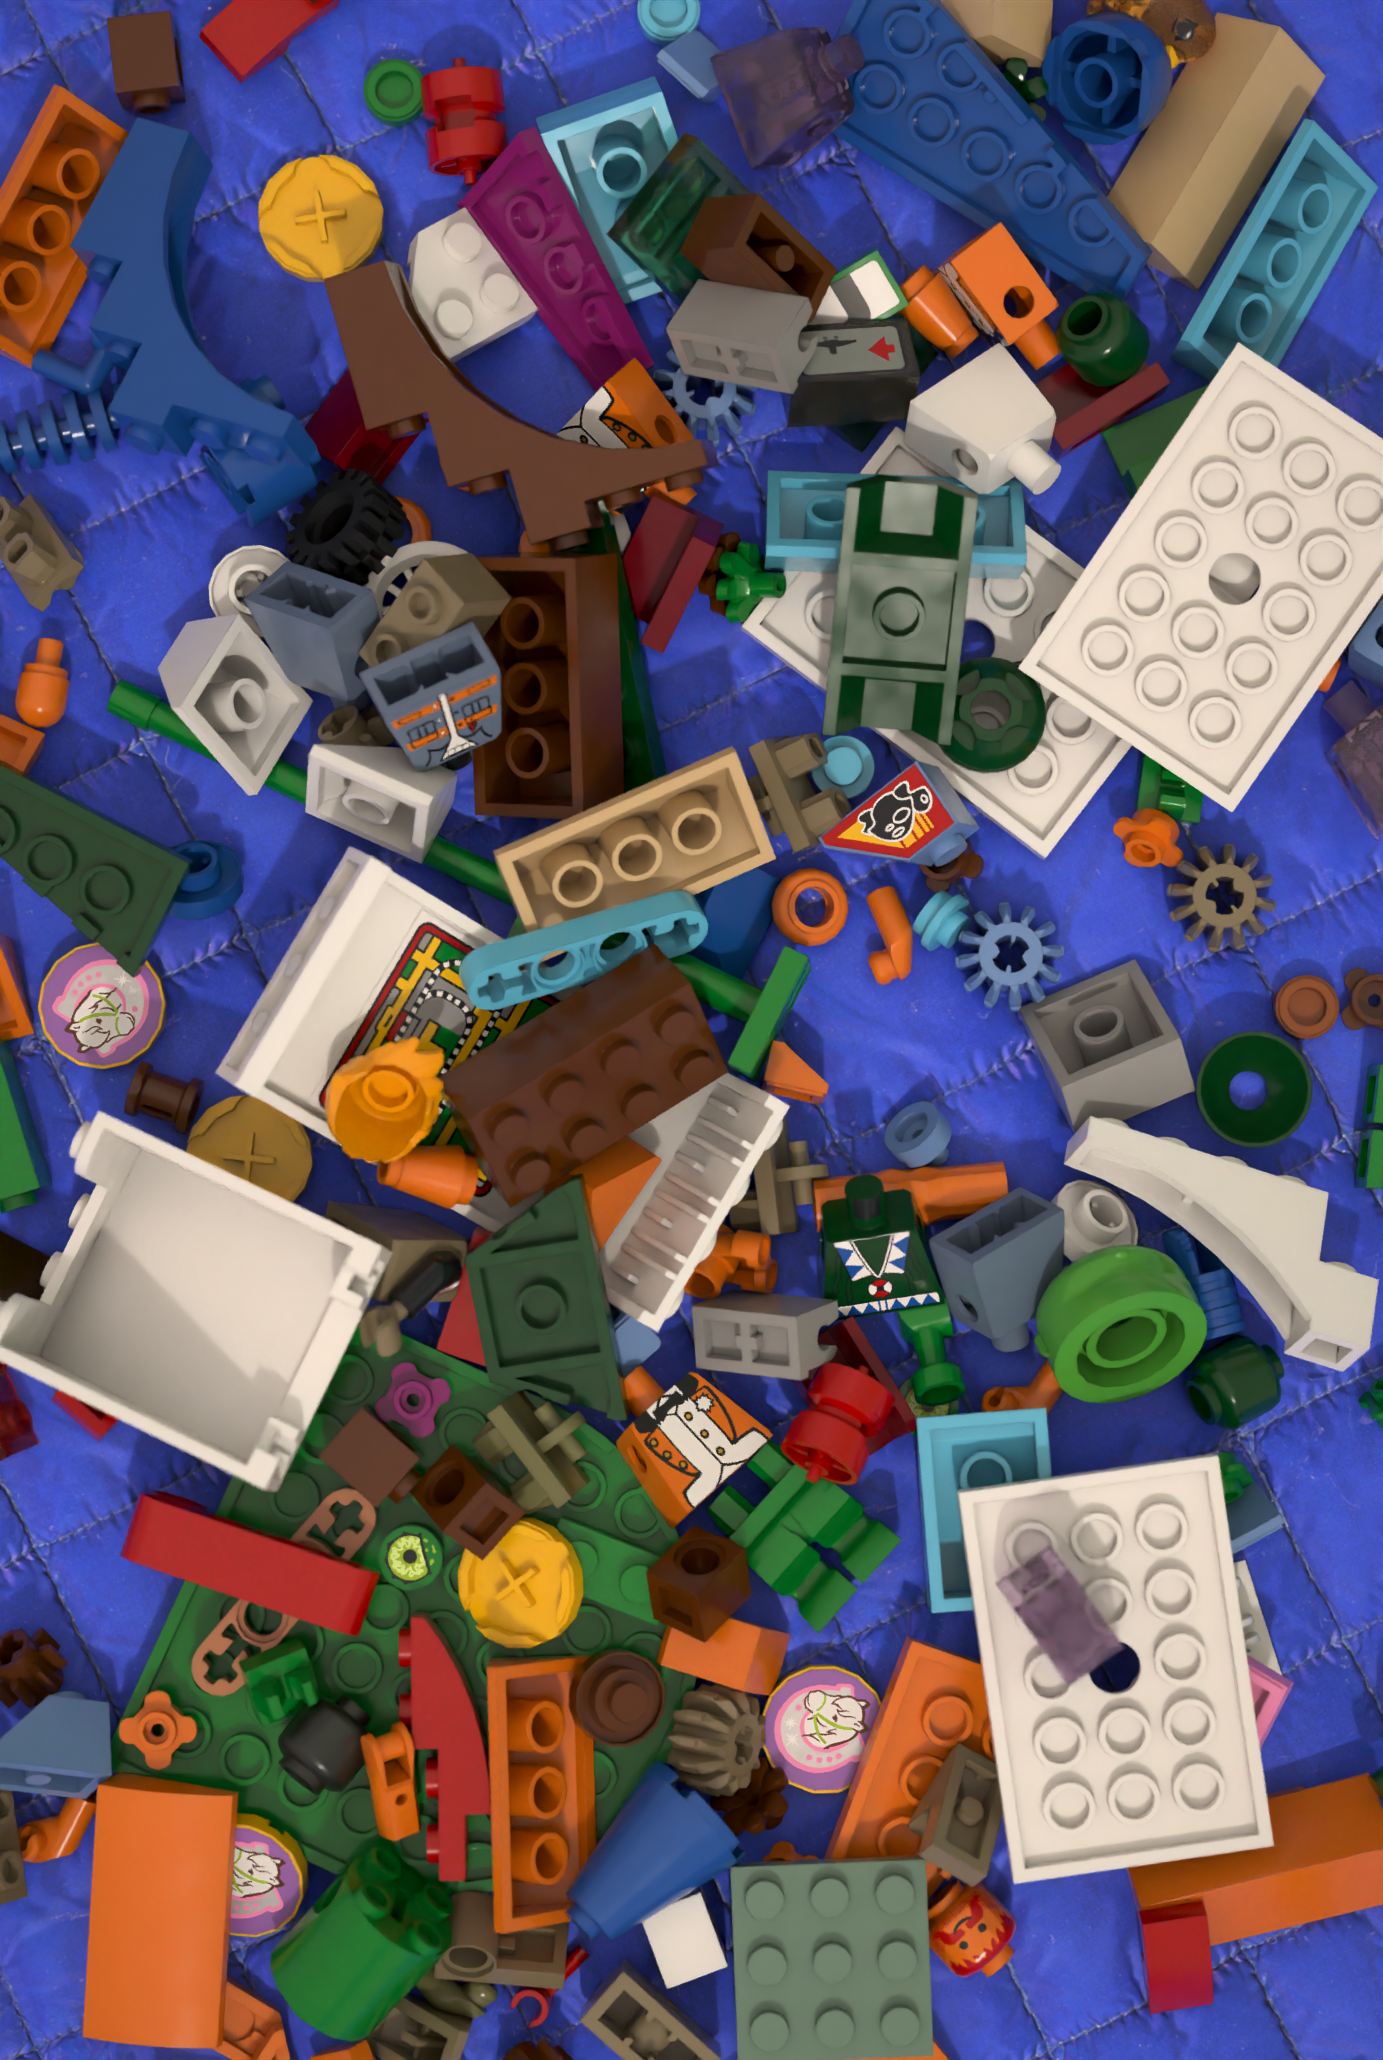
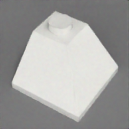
M239 613L186 622L158 667L170 706L248 796L257 795L312 705L313 700L300 685L292 683L286 677L274 654Z
M314 744L308 759L305 812L422 864L454 803L458 773L440 765L427 771H417L404 750L399 747Z

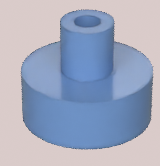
M920 1101L905 1107L895 1115L885 1131L884 1143L899 1162L906 1167L916 1168L926 1164L938 1167L949 1156V1150L946 1146L951 1138L952 1126L933 1103Z

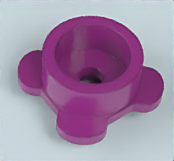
M410 1362L400 1363L391 1372L393 1382L386 1396L380 1397L376 1402V1413L382 1421L390 1422L395 1420L409 1427L410 1433L414 1437L423 1438L434 1431V1416L440 1404L446 1403L450 1399L451 1388L443 1378L432 1380L418 1373L414 1364ZM410 1394H417L420 1401L418 1405L411 1406L407 1402V1397Z

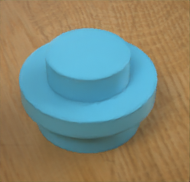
M835 736L824 741L823 745L828 754V763L811 771L812 779L817 788L823 792L838 786L845 793L847 799L854 798L863 793L870 785L874 775V759L868 747L860 740L850 736Z
M945 890L936 893L923 907L913 924V931L922 937L921 945L929 951L937 949L941 944L947 949L952 947L958 941L960 933L966 931L971 919L965 914L969 901L960 894L953 897Z

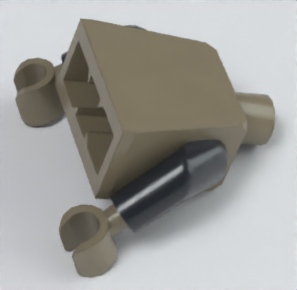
M328 1201L324 1219L393 1252L371 1297L378 1302H390L391 1304L389 1306L377 1305L365 1309L359 1321L363 1347L367 1348L376 1341L378 1354L382 1357L390 1356L401 1349L402 1346L398 1324L404 1318L413 1319L430 1302H450L457 1295L465 1262L464 1257L467 1254L471 1240H467L460 1234L419 1212Z

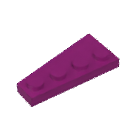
M536 126L519 132L457 204V207L460 210L465 207L537 306L538 310L536 313L595 392L634 357L648 372L655 364Z

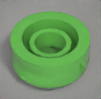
M1116 1245L1095 1250L1078 1258L1065 1267L1051 1281L1036 1311L1037 1334L1034 1337V1342L1038 1352L1047 1358L1060 1388L1068 1395L1084 1402L1102 1404L1122 1402L1140 1397L1160 1388L1178 1376L1192 1363L1201 1350L1207 1335V1319L1184 1271L1167 1254L1145 1246Z

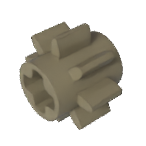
M353 705L342 706L331 712L318 728V737L323 744L387 747V745L396 740L381 715L377 713L372 705H368L361 713Z

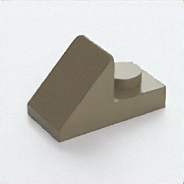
M960 1743L955 1745L912 1815L908 1827L911 1831L923 1837L919 1857L972 1887L977 1885L988 1874L1002 1818L995 1763Z

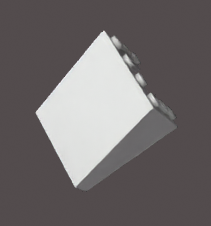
M98 1111L93 1123L85 1121L79 1128L69 1152L70 1157L76 1159L75 1173L96 1183V1186L91 1195L85 1193L81 1196L72 1211L68 1226L74 1231L63 1253L56 1251L43 1270L40 1285L45 1287V1290L40 1300L18 1293L12 1295L7 1302L0 1300V1361L264 1490L277 1492L393 1252Z

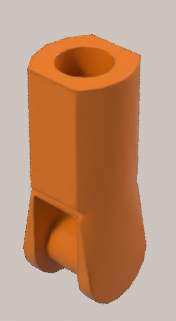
M402 1722L392 1724L391 1732L376 1738L371 1733L362 1735L360 1744L369 1777L378 1834L385 1839L397 1841L420 1832L421 1819L415 1783L414 1746L408 1729Z

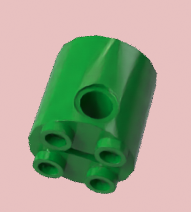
M374 1846L366 1855L356 1857L272 1950L270 1970L276 1986L295 2015L313 2028L332 2038L349 2042L367 2038L445 1954L451 1945L452 1933L448 1916L454 1910L453 1902L446 1891L434 1883L424 1884L410 1870L403 1867L397 1856L389 1849L382 1846Z

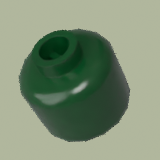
M1108 291L1091 292L1074 301L1058 321L1055 334L1058 351L1084 381L1098 387L1114 386L1128 380L1144 363L1150 346L1148 329L1122 297Z
M1235 1335L1201 1353L1192 1361L1189 1368L1190 1379L1185 1382L1186 1395L1195 1413L1206 1424L1213 1425L1216 1423L1221 1428L1237 1430L1271 1411L1280 1402L1281 1385L1279 1380L1284 1377V1368L1280 1358L1269 1345L1263 1344L1259 1346L1249 1337Z

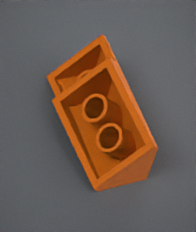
M1366 1772L1309 1788H1304L1301 1785L1267 1794L1274 1846L1126 1867L1138 1918V1911L1203 1901L1208 1919L1210 1946L1383 1905V1808L1377 1793L1368 1780L1370 1774Z

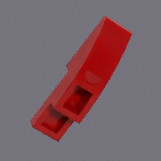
M414 1612L411 1616V1628L399 1629V1666L411 1667V1693H400L399 1722H402L408 1729V1732L412 1733L414 1749H438V1758H427L426 1795L427 1798H438L439 1824H427V1863H439V1881H465L469 1871L468 1815L491 1814L490 1759L486 1734L470 1684L447 1638L428 1612Z

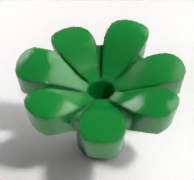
M740 541L737 553L725 550L719 559V567L728 575V578L719 580L716 588V599L731 600L726 609V617L730 623L744 624L763 598H782L786 592V578L784 574L764 570L765 556L759 554L758 545L755 543Z

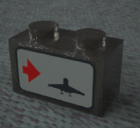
M907 319L806 325L802 328L798 344L805 334L817 336L818 342L812 358L797 379L798 387L794 393L781 392L788 428L907 420L910 401L917 397L920 378Z

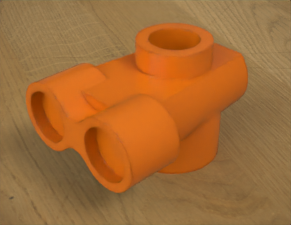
M721 1223L717 1230V1240L712 1252L705 1260L697 1264L684 1287V1292L697 1298L712 1299L720 1294L724 1283L729 1282L741 1285L743 1290L771 1294L777 1283L778 1263L776 1259H771L770 1236L746 1230H738L734 1233L729 1227Z

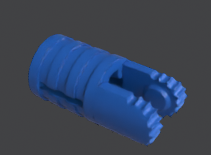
M1181 1228L1164 1231L1162 1233V1241L1166 1254L1184 1271L1206 1316L1207 1335L1204 1341L1247 1329L1245 1320L1241 1316L1240 1303L1237 1302L1235 1295L1237 1294L1236 1288L1232 1284L1230 1277L1232 1273L1227 1266L1195 1238L1194 1243L1197 1245V1254L1203 1272L1200 1275L1194 1251L1191 1249L1192 1243L1189 1242L1186 1232H1183Z

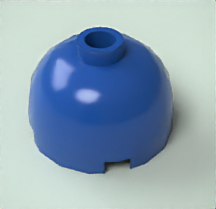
M1124 12L1095 13L1067 26L1063 33L1055 36L1048 45L1042 66V78L1045 79L1048 85V92L1045 94L1049 106L1057 103L1061 114L1068 120L1062 123V125L1070 134L1090 144L1099 145L1116 144L1146 129L1166 106L1173 80L1171 57L1163 39L1149 24Z

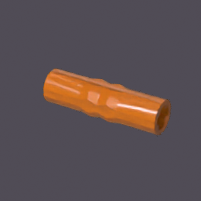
M1003 1161L943 1167L923 1165L909 1170L889 1168L877 1173H868L881 1179L884 1192L899 1189L912 1192L925 1225H932L945 1220L965 1219L1008 1194L1007 1176ZM862 1174L812 1179L815 1203L813 1204L816 1232H819L820 1207L826 1201L845 1198L844 1189L846 1183L853 1177Z

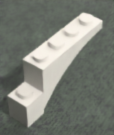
M1090 1116L1067 1142L1064 1165L1103 1179L1144 1200L1181 1225L1213 1252L1244 1284L1274 1323L1285 1341L1284 1354L1344 1372L1370 1349L1379 1280L1357 1273L1352 1266L1345 1263H1325L1319 1261L1329 1196L1328 1192L1307 1186L1303 1180L1294 1176H1275L1248 1167L1244 1161L1235 1157H1217L1189 1148L1185 1142L1176 1138H1158L1130 1129L1126 1123L1113 1118Z

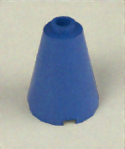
M655 1760L645 1770L566 1892V1896L573 1904L565 1912L566 1915L591 1941L599 1934L603 1935L608 1941H613L736 1865L746 1855L744 1850L737 1847L740 1844L737 1837L695 1790L689 1793L686 1789L682 1788L678 1792L672 1783L679 1775L661 1761Z

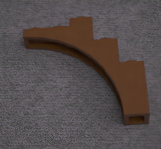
M383 260L324 279L366 430L387 431L390 440L399 439L427 430L424 419L429 418L447 486L453 488L468 487L471 496H478L507 487L508 483L505 475L510 474L530 545L550 543L552 553H559L589 544L587 532L605 527L598 504L599 501L604 500L606 510L628 506L644 500L641 492L642 488L665 482L667 492L685 489L705 482L703 470L720 466L713 440L698 439L651 449L606 448L565 439L518 418L480 391L445 354L418 311L401 264Z

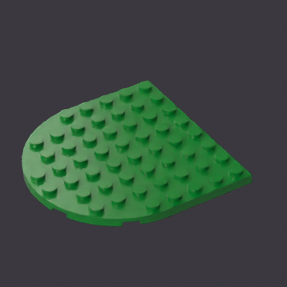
M358 1324L278 1491L264 1490L233 1475L215 1515L290 1540L328 1495L336 1489L346 1486L352 1487L319 1457V1454L362 1406L367 1405L376 1413L375 1406L377 1400L380 1397L386 1396L393 1382L391 1376L393 1368L403 1362L414 1364L418 1373L432 1380L436 1378L445 1379L451 1388L450 1399L446 1403L440 1404L434 1416L435 1429L430 1435L417 1438L410 1433L409 1427L395 1420L387 1422L424 1455L414 1468L424 1476L453 1443L491 1471L512 1495L510 1486L529 1472L515 1452H512L493 1466L483 1458L474 1446L473 1439L486 1423L490 1421L486 1415L517 1391L490 1383L486 1371L436 1350V1348L401 1332V1349L390 1356L382 1357L378 1354L376 1341L367 1348L363 1347ZM522 1390L536 1410L549 1401L528 1390ZM410 1394L407 1397L408 1404L411 1406L418 1405L420 1401L417 1394ZM549 1401L563 1420L574 1414ZM585 1421L573 1433L587 1450V1453L576 1462L590 1482L558 1509L552 1503L550 1506L530 1515L525 1513L521 1518H535L557 1528L559 1520L563 1516L663 1556L680 1539L676 1527L672 1529L665 1522L617 1449V1446L606 1435ZM410 1491L398 1505L387 1497L377 1507V1525L372 1534L350 1559L380 1572L360 1635L344 1634L299 1619L278 1645L298 1637L306 1647L321 1697L333 1703L341 1695L352 1700L370 1716L371 1721L365 1729L376 1738L391 1732L392 1724L399 1722L400 1693H411V1667L399 1666V1629L411 1628V1616L414 1612H428L447 1638L465 1672L477 1702L486 1734L488 1752L487 1666L491 1658L592 1656L606 1649H624L648 1659L659 1671L665 1687V1709L657 1727L644 1740L628 1747H609L594 1740L596 1840L598 1842L645 1770L655 1760L661 1761L666 1765L667 1756L672 1749V1741L667 1738V1735L674 1729L675 1720L673 1713L683 1709V1698L686 1692L694 1691L696 1676L656 1663L667 1625L659 1622L656 1626L583 1597L576 1618L560 1636L532 1648H507L487 1639L475 1627L478 1623L473 1619L470 1610L465 1612L459 1598L458 1568L465 1548L440 1530ZM353 1500L347 1506L340 1504L338 1501L334 1503L331 1509L336 1512L338 1517L325 1534L321 1532L317 1524L309 1530L310 1535L326 1542L334 1554L339 1557L343 1555L345 1548L334 1544L338 1537L349 1527L359 1532L365 1525L358 1517L363 1506L356 1500ZM406 1524H418L430 1529L439 1538L444 1551V1562L440 1573L433 1582L418 1590H402L390 1584L382 1575L378 1563L379 1548L385 1537L395 1528ZM185 1580L111 1740L112 1771L117 1774L125 1772L238 1792L237 1813L256 1814L270 1820V1827L277 1829L282 1835L284 1831L288 1832L298 1842L308 1862L337 1875H340L356 1857L366 1855L374 1846H382L393 1852L401 1862V1865L410 1870L424 1884L434 1883L445 1890L447 1894L465 1891L492 1892L491 1814L468 1815L469 1871L465 1881H439V1863H427V1824H439L438 1798H427L426 1760L427 1758H438V1749H414L415 1783L421 1819L420 1832L397 1841H391L379 1835L376 1829L366 1765L361 1768L344 1790L332 1792L324 1789L320 1795H315L288 1775L278 1763L284 1756L280 1751L278 1738L296 1714L262 1727L255 1716L245 1684L234 1693L225 1696L211 1695L197 1685L191 1671L192 1658L198 1647L240 1598ZM250 1602L246 1609V1620L252 1630L268 1634L279 1628L282 1623V1613ZM230 1624L225 1630L226 1634L236 1637L229 1648L221 1655H217L211 1650L206 1655V1658L212 1663L207 1674L215 1681L223 1675L230 1677L232 1680L237 1677L238 1673L233 1669L232 1664L246 1646L252 1656L261 1651L260 1647L245 1641L236 1631L233 1624ZM156 1690L168 1693L171 1697V1704L178 1707L184 1716L194 1718L197 1723L196 1737L189 1743H182L172 1753V1761L164 1769L150 1768L145 1762V1754L134 1744L124 1743L119 1735L121 1722L127 1717H134L144 1707L145 1697L150 1692ZM161 1724L153 1725V1734L156 1736L163 1735L164 1727Z

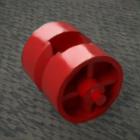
M465 58L453 59V68L429 73L420 80L423 117L434 124L425 133L428 170L431 173L442 176H464L465 185L473 186L477 182V175L484 174L509 145L507 126L497 121V117L505 111L502 73L488 67H466Z
M825 1363L819 1366L806 1391V1396L811 1402L809 1410L800 1411L798 1416L792 1420L780 1447L784 1455L794 1464L807 1471L805 1478L812 1483H817L818 1479L822 1478L842 1485L856 1484L870 1456V1452L865 1446L867 1438L875 1437L877 1432L882 1430L893 1408L895 1399L892 1393L880 1382L868 1376L870 1369L863 1365H859L857 1370L836 1363Z

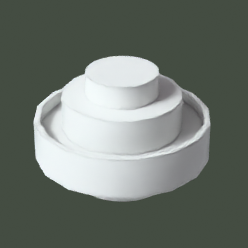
M262 545L243 546L227 554L214 568L209 583L210 605L216 617L239 613L259 638L265 640L244 599L286 561L290 560L278 550Z
M1076 1180L1066 1184L1051 1200V1203L1064 1209L1063 1254L1072 1262L1095 1250L1127 1244L1137 1245L1138 1228L1134 1215L1125 1201L1110 1188L1095 1181Z

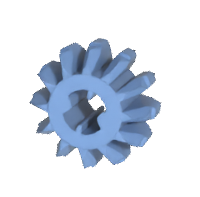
M674 348L669 350L666 358L670 367L675 372L656 369L653 374V381L657 386L665 389V391H662V394L683 423L686 424V427L693 435V439L696 440L698 430H706L707 440H713L714 447H718L720 434L718 427L721 425L734 437L742 434L743 427L740 420L734 414L745 417L755 415L756 403L743 395L750 394L758 388L685 375ZM704 381L714 383V395H722L720 398L709 397L705 405H698L694 402V391L687 392L689 388L700 389Z
M1000 903L997 913L998 925L995 926L990 917L983 911H979L974 916L976 926L983 933L984 937L971 931H962L960 933L958 941L963 946L977 951V953L963 954L956 957L955 967L962 970L978 969L976 974L967 979L963 987L967 993H971L984 983L988 984L990 989L983 1003L987 1008L992 1009L999 993L1002 991L1007 992L1009 1010L1011 1012L1019 1011L1022 1002L1020 989H1024L1030 999L1038 1004L1044 1000L1045 994L1042 987L1035 980V977L1056 984L1061 977V973L1058 970L1042 963V961L1057 960L1064 955V947L1062 945L1042 946L1041 944L1042 941L1053 934L1056 927L1049 921L1043 923L1036 931L1030 929L1029 925L1034 919L1036 912L1035 908L1031 906L1025 907L1020 921L1017 923L1012 922L1009 903ZM1008 942V949H1012L1015 943L1024 950V954L1019 961L1022 970L1011 973V966L1008 965L1004 972L995 965L994 962L1000 953L998 944Z

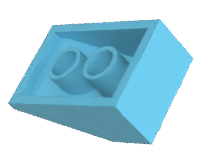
M655 76L535 118L543 142L624 304L705 276L679 252L701 206L663 92Z
M1046 1407L916 1417L927 1605L932 1613L973 1610L956 1490L1052 1477Z

